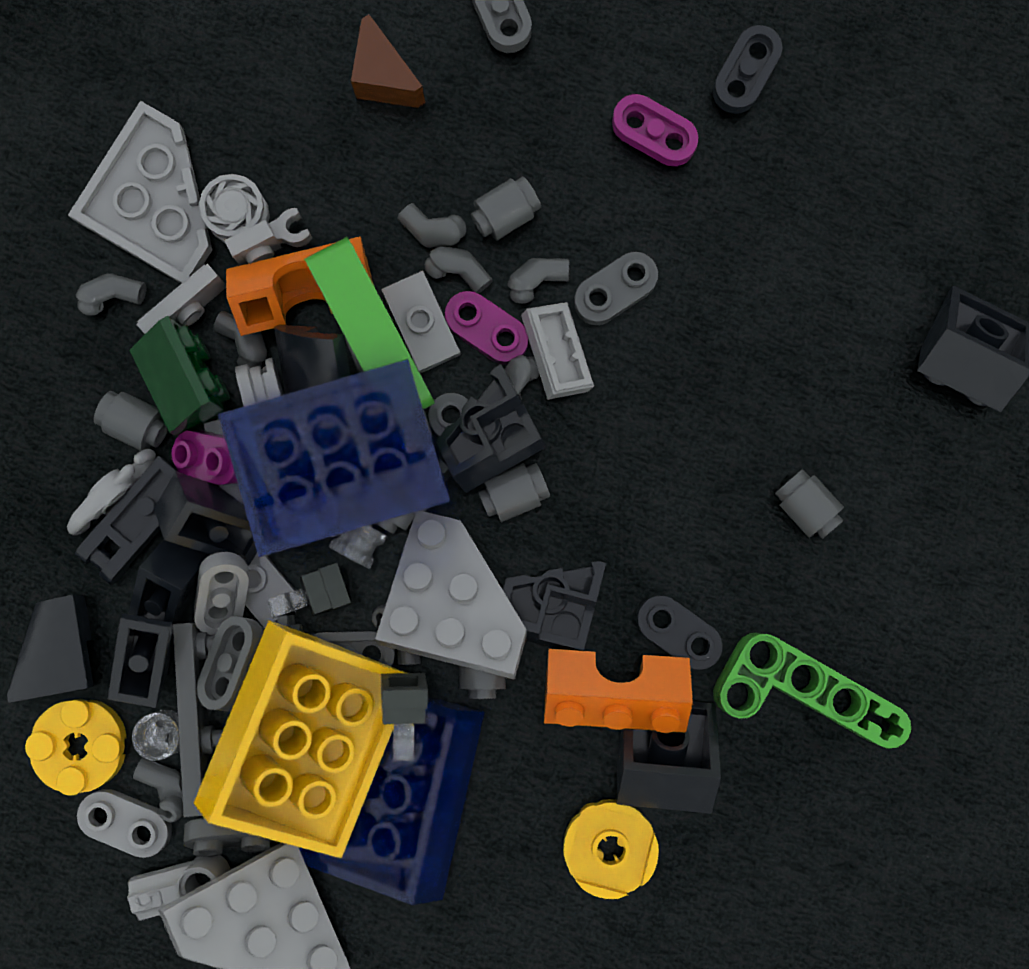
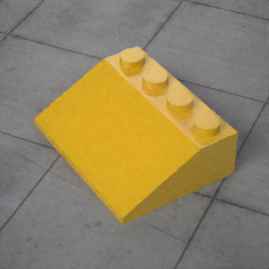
M268 620L193 804L208 823L342 858L395 724H383L381 674L406 672L313 635Z

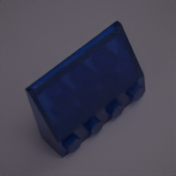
M408 359L218 414L259 557L271 556L452 503L439 455Z
M428 697L427 709H425V723L395 724L342 858L300 847V852L306 866L410 905L443 900L485 712Z

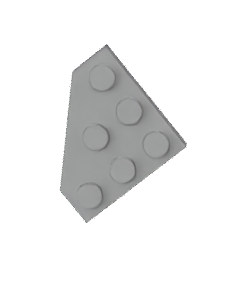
M140 101L68 216L181 284L204 265L212 252L208 229L200 216V196L184 129L175 120Z
M416 510L375 637L377 645L515 680L527 636L524 624L461 520Z
M281 842L158 909L177 955L185 959L220 969H351L297 846Z

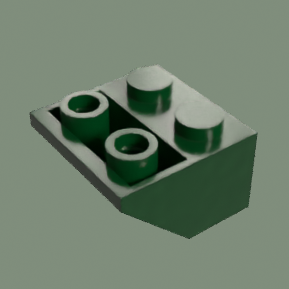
M166 316L160 319L129 350L170 434L178 437L184 431H198L204 428V423L230 415L225 401L230 399L228 390L218 374L213 376L210 369L206 366L204 361L211 358L199 334L193 335L187 324L181 327L172 318Z

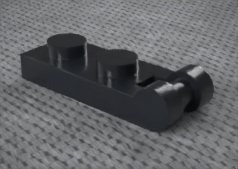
M158 456L75 552V555L85 564L91 562L101 570L99 576L110 585L116 583L126 573L134 559L161 530L154 507L175 471L179 472L163 457ZM110 539L121 547L114 556L104 549Z

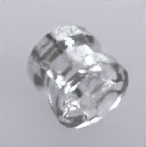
M347 514L342 522L344 526L343 532L340 537L332 540L329 547L350 560L370 569L374 562L372 555L377 546L384 544L387 536Z
M160 710L142 717L136 723L132 734V742L135 750L141 757L160 761L180 751L177 712Z

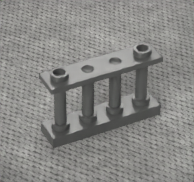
M295 615L277 616L279 624L303 632L302 625L295 624ZM195 623L173 624L184 817L203 816L193 803L210 764L211 754H214L224 730H216L214 725H209L208 709L201 704L197 694L198 680L215 635L201 632Z

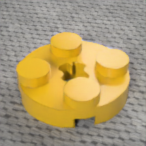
M85 699L68 700L53 705L39 717L33 727L32 734L26 741L25 749L35 773L47 786L65 795H76L103 786L118 773L126 755L123 754L125 749L124 739L127 738L126 730L118 714L105 703ZM73 733L75 738L83 734L88 739V742L84 745V749L87 752L84 758H79V754L73 756L68 750L70 747L68 740Z
M608 799L585 804L580 812L570 821L563 840L564 858L570 874L583 890L599 898L618 899L627 896L628 892L634 891L640 885L642 887L650 880L658 861V842L650 822L634 806L617 805V800ZM608 836L617 837V844L624 847L623 853L619 858L616 854L613 855L614 861L604 860L603 851L597 849L599 842L602 839L607 841L606 837Z

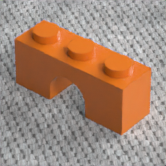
M361 237L349 239L373 283ZM334 243L226 269V297L240 335L244 336L273 329L278 325H286L287 312L293 306L303 301L312 299L326 301L305 258Z
M562 649L548 650L544 723L560 724L567 727L579 725L608 727L614 730L640 729L655 730L661 733H686L693 704L690 658L643 655L639 677L631 682L616 683L604 678L596 668V652Z

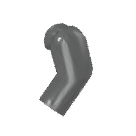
M414 203L407 205L397 217L404 227L427 248L453 246L460 241L467 230L465 221L460 216L450 215L448 217L428 219Z
M439 246L430 252V257L424 263L425 270L431 277L439 279L447 273L459 274L473 292L478 294L485 290L493 281L476 258L464 249Z
M532 258L527 260L509 278L508 287L511 288V299L516 303H529L534 298L533 290L542 281L568 282L569 259Z
M111 273L104 274L81 284L76 293V298L79 300L77 306L83 314L97 315L104 308L103 302L111 298L140 305L145 298L147 286L146 283Z
M142 757L134 771L133 779L157 789L160 799L158 814L163 820L167 822L180 820L184 815L181 773Z

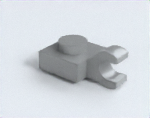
M291 208L284 211L280 217L270 223L264 220L224 241L232 257L239 265L273 258V252L282 248L281 243H286L293 247L304 246L312 240V236L308 229L302 230L298 234L289 232L290 225L302 218L297 208Z

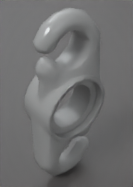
M152 449L142 450L134 455L133 464L125 465L121 471L115 469L101 478L92 487L87 498L72 514L67 525L69 534L79 535L90 528L91 520L100 518L102 514L107 515L156 459L155 451Z

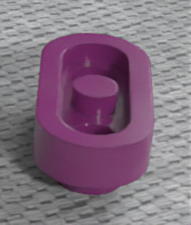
M640 94L624 97L615 107L612 126L617 137L623 142L668 166H680L692 158L698 145V132L695 126L686 118ZM636 117L641 120L642 126L632 128L627 124V119ZM676 139L680 142L681 148L671 150L667 147L666 141Z
M460 292L449 300L445 309V318L450 331L455 336L498 364L508 365L512 358L525 355L528 347V336L524 325L476 292ZM472 307L476 310L477 314L474 319L465 321L459 316L461 309ZM502 332H509L513 335L514 342L509 346H502L497 342L498 335Z
M184 431L178 435L172 448V460L180 473L217 485L238 484L246 478L249 472L250 455L248 448L242 440L235 437L207 431Z

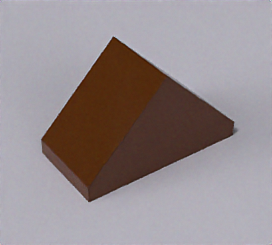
M368 14L362 18L351 77V84L356 98L419 108L425 103L421 83L372 17Z

